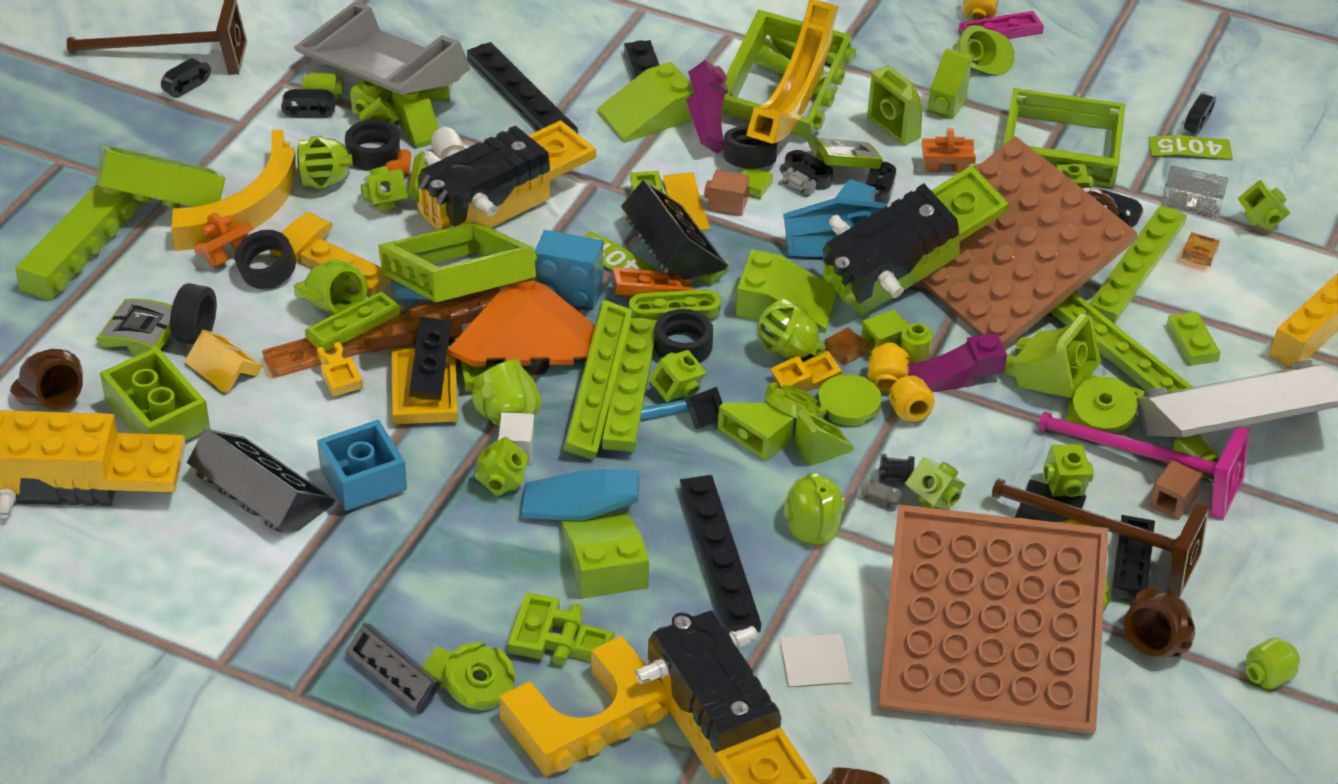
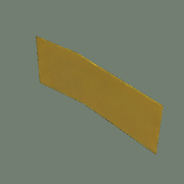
M694 172L663 175L667 195L684 206L701 230H710Z

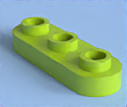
M708 289L639 293L630 299L629 309L633 310L632 318L658 320L660 316L668 311L691 309L711 319L720 313L721 297L715 291Z

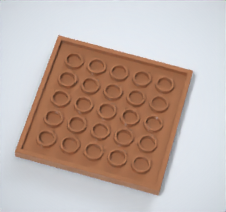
M1016 136L975 168L1009 204V211L960 241V256L918 281L980 336L997 333L1005 349L1138 240L1137 232Z
M899 504L878 709L1094 734L1097 722L1109 528Z

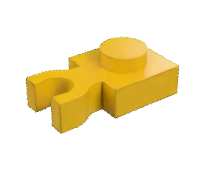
M340 342L334 343L335 354L332 355L325 353L323 347L317 348V357L321 364H323L321 366L322 376L333 397L363 388V379L352 357L343 359V347Z

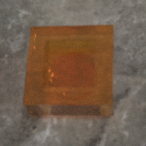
M1191 232L1183 249L1181 259L1211 267L1218 251L1220 240Z
M849 327L825 339L824 342L825 350L829 351L844 366L868 353L869 344Z

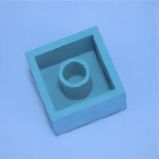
M544 230L535 249L537 260H535V281L548 286L571 306L594 310L603 287V240Z
M379 419L317 440L320 469L345 511L407 490L405 461Z

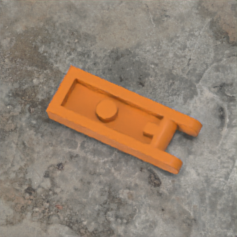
M613 267L611 273L614 294L624 297H633L639 293L695 290L689 287L692 284V278L684 280L676 274L669 276L662 271Z

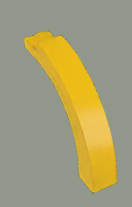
M809 0L800 35L787 70L768 101L760 107H754L746 136L774 144L782 141L793 130L804 113L823 71L834 34L831 33L839 6L818 0Z
M272 130L269 161L259 177L246 188L232 196L210 204L188 208H173L171 230L175 251L191 250L194 245L214 236L213 233L205 236L202 228L208 225L207 216L214 212L219 214L221 218L227 215L231 217L232 224L226 226L227 229L238 223L244 224L249 221L253 229L271 218L283 206L293 190L297 175L295 147L291 148L290 141L284 140L283 130Z

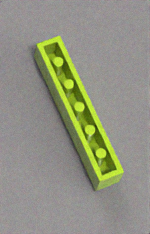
M96 184L15 267L19 290L52 301L60 291L64 290L70 280L82 271L88 261L99 253L106 242L116 235L123 224L132 218L145 201L133 199V193L121 191L120 196L102 192L103 187Z

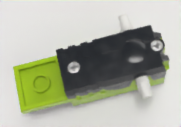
M971 165L932 190L925 183L916 187V191L912 192L911 190L901 200L898 198L891 203V206H885L853 227L842 221L839 215H835L830 218L828 223L837 234V237L828 241L822 249L824 272L822 275L826 282L834 286L842 300L862 317L889 299L899 297L905 289L960 256L959 242L1008 212L1009 204Z

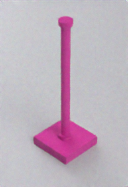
M1043 412L1040 418L1039 430L1047 432L1049 429L1170 463L1173 460L1190 469L1214 475L1211 516L1224 520L1245 478L1249 429L1235 428L1217 463L1054 418L1048 412Z

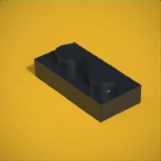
M637 40L624 43V54L633 79L645 70L660 65L651 40Z

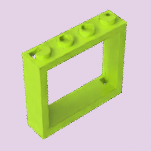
M757 10L727 72V80L725 82L729 92L724 95L722 114L746 121L751 120L754 107H760L762 104L737 97L766 36L769 35L797 43L803 21ZM832 30L831 34H834L829 52L836 54V57L808 117L801 116L790 132L791 134L813 138L816 130H821L825 120L824 113L826 108H831L833 105L835 89L837 85L843 83L845 67L847 63L853 61L855 55L850 34Z
M1013 88L1004 145L1014 137L1017 116L1112 130L1109 157L1034 146L1029 147L1055 168L1056 165L1085 164L1088 176L1093 178L1094 186L1114 188L1119 166L1126 104Z
M478 222L378 245L382 274L434 302L536 277L535 260H537V256L533 247ZM474 253L484 256L443 267L433 264Z

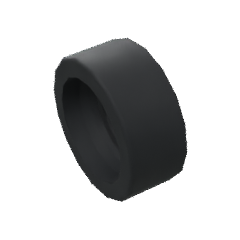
M365 120L352 125L345 133V148L348 154L352 155V165L364 170H372L385 166L389 161L397 160V154L400 151V137L396 127L382 120ZM371 141L385 143V145L377 148L359 146Z
M749 126L735 127L725 133L723 158L726 162L737 167L749 169L764 168L776 162L778 143L773 144L746 136Z
M260 230L251 233L238 245L234 256L236 266L243 280L249 286L258 289H270L281 285L290 278L297 262L289 239L283 233L275 230ZM267 250L282 251L278 261L263 269L249 267L253 258L261 252Z
M187 283L178 290L170 314V332L174 340L194 345L202 330L212 331L217 311V299L212 288Z
M676 309L666 312L655 323L654 349L660 358L665 357L669 353L677 354L689 350L700 363L710 355L713 348V324L702 313L691 309ZM676 332H689L696 334L700 339L689 343H680L671 340L667 336Z

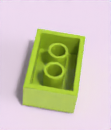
M158 347L100 372L105 401L132 433L184 435L186 441L201 434L205 428L210 429L206 400Z

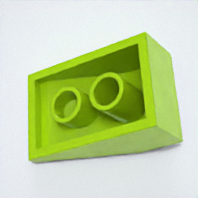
M671 61L645 70L600 105L598 113L623 142L626 143L692 121L686 99L695 94L692 83Z
M751 250L737 288L736 316L759 320L761 314L774 302L781 299H789L795 304L798 303L804 306L808 311L807 314L816 322L819 332L826 333L838 292L831 284L781 255ZM770 317L777 324L782 325V323L778 321L775 317Z
M627 510L609 512L586 521L561 520L581 599L649 588L648 554L642 535Z

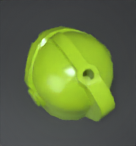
M311 136L309 140L298 141L297 165L302 187L327 189L329 185L340 183L347 176L353 161L352 155L348 154L347 149L342 143L336 139H324L322 136Z
M333 259L312 268L305 280L294 285V295L308 299L316 308L334 315L364 300L368 284L364 274L357 267L345 260Z
M781 299L766 308L757 322L756 333L758 338L762 341L766 351L776 357L781 356L789 360L796 356H799L801 359L807 357L810 353L813 356H818L824 352L826 346L819 340V328L814 319L807 314V309L801 304L793 303L789 299ZM770 317H775L778 321L782 323V325L779 326ZM765 326H766L770 331H772L773 334H771L770 332H768V331L765 329Z
M513 359L500 363L473 379L472 400L475 409L482 417L492 421L498 427H500L502 412L534 414L535 416L540 410L541 399L536 384L523 369L520 360Z
M817 472L808 473L806 476L796 480L789 489L783 503L788 529L800 541L811 545H822L832 541L838 534L842 512L845 509V500L841 489L834 481L820 476Z

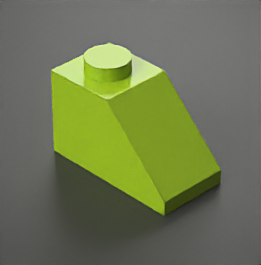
M946 48L930 87L928 111L951 119L956 116L967 101L973 56Z
M392 91L393 108L400 113V119L397 120V123L415 149L431 145L432 135L439 129L430 99L425 91L401 95Z
M768 402L723 403L719 406L718 430L767 461L792 441L794 418L778 410Z

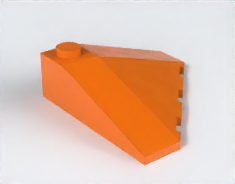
M531 278L505 285L448 348L447 354L472 366H486V360L496 361L500 359L505 361L517 359L520 360L522 366L530 365L531 360L549 359V365H573L574 359L587 358L595 325L548 286Z

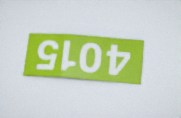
M1185 135L1149 137L1151 156L1188 155L1233 160L1230 141L1227 139Z
M591 231L583 236L603 240V266L611 271L613 267L651 271L655 269V267L612 240Z

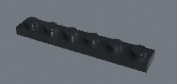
M492 42L480 44L467 50V59L538 131L561 120L578 134V127Z
M705 475L680 479L679 489L725 631L728 633L731 631L737 632L753 626L757 632H761V620L713 476Z

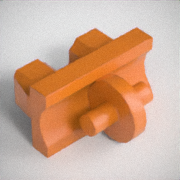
M947 128L946 137L936 136L935 139L922 138L923 163H925L927 172L940 171L942 163L952 164V170L957 173L968 168L970 164H975L974 140L965 139V137H954L953 128Z
M214 212L207 216L208 225L202 228L205 236L212 233L214 236L194 245L193 249L196 255L204 254L211 267L218 266L229 260L223 245L229 242L235 254L236 248L241 241L249 235L248 232L254 229L250 221L244 224L238 223L227 229L226 226L232 224L231 217L227 215L221 218L219 214Z

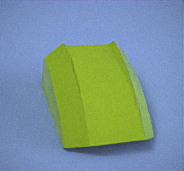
M888 65L874 69L871 73L867 119L874 124L876 123L896 138L903 146L921 138L922 105L913 83Z

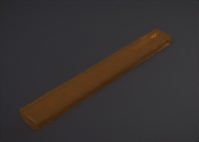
M495 287L455 299L432 302L400 311V315L341 344L343 347V358L367 352L364 348L363 339L417 331L420 316L451 320V325L473 322L499 293L500 289ZM306 338L262 350L263 359L272 378L321 365L317 357V347ZM334 348L325 353L330 355L335 354Z

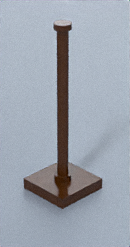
M224 0L216 31L92 39L68 37L67 50L69 54H75L79 50L220 42L228 75L240 73L247 38L237 0Z
M997 478L992 489V497L1008 498L1093 527L1109 528L1108 532L1171 552L1172 562L1167 593H1173L1178 597H1181L1202 554L1209 506L1197 502L1180 536L1173 539L1005 484V480Z

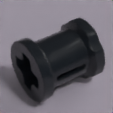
M881 454L879 483H884L886 480L906 482L914 471L915 457L909 456L908 459L889 458L886 454Z

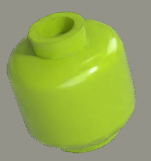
M1276 637L1267 639L1248 651L1246 655L1247 676L1252 682L1266 689L1277 688L1297 675L1300 663L1299 653L1288 641Z

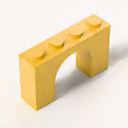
M619 636L591 650V673L613 699V703L605 711L585 718L563 715L552 708L533 683L528 681L499 696L500 719L544 776L548 777L558 771H565L573 763L589 755H596L604 747L620 739H626L635 731L662 720L664 716L668 715L669 691L658 678L639 684L635 670L643 668L646 664L622 636Z

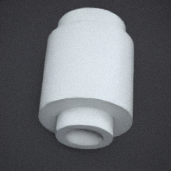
M439 128L432 135L431 145L435 154L440 159L465 149L459 135L451 128Z

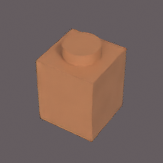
M715 170L712 181L707 180L704 190V197L709 198L708 210L742 216L749 198L750 175Z
M1172 460L1155 482L1149 506L1180 520L1197 497L1202 474Z

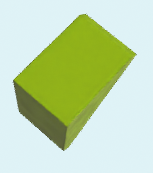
M802 408L797 412L794 446L809 466L850 453L854 449L839 427Z

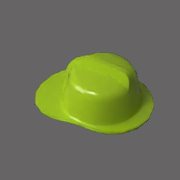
M977 25L967 27L962 32L958 42L952 47L955 51L973 56L972 69L991 75L1006 73L1014 62V49L1008 38L998 32Z

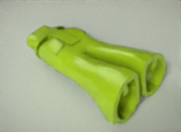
M770 36V39L765 38L755 63L784 76L797 43ZM824 70L821 73L812 97L818 96L827 76Z

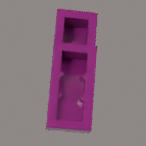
M704 60L688 71L695 94L686 99L700 143L718 154L724 147L721 117L724 95L729 92L725 82L727 76L720 66H714L707 60Z
M997 333L968 337L966 343L945 354L909 364L908 376H917L923 379L932 392L971 387L974 383V377L1004 373L1007 352Z

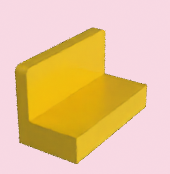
M207 330L201 331L185 360L186 364L225 393L230 392L240 373L257 377L262 368L260 363L226 337Z

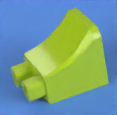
M1082 313L1072 323L1063 328L1051 331H1037L1032 338L1021 337L1015 347L1017 356L1007 355L1005 372L1003 374L1009 377H1016L1017 385L1020 388L1073 398L1075 390L1091 376L1101 363L1093 318L1090 314Z

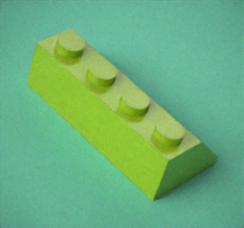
M100 145L96 183L98 186L103 187L102 192L120 196L121 191L133 193V199L150 202L151 198L162 200V205L172 208H180V204L195 207L221 200L226 177L218 170L108 145Z

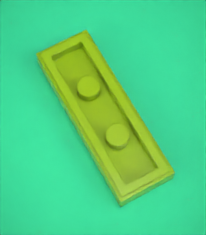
M380 291L305 329V337L317 348L323 347L325 352L334 348V343L340 342L343 344L400 315V305Z

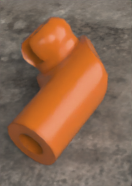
M400 150L397 154V160L389 161L383 167H387L388 171L402 169L405 178L411 171L412 154L409 150Z

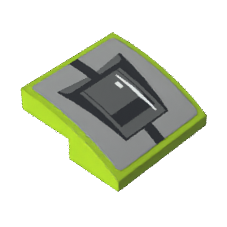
M815 137L808 139V144L814 157L823 159L826 165L880 169L883 159L879 152L867 142Z
M124 299L96 339L101 348L127 346L132 356L140 355L155 347L161 350L171 336L170 314L172 305L148 299Z

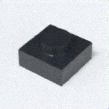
M717 387L685 398L695 429L718 421L719 406L723 402Z

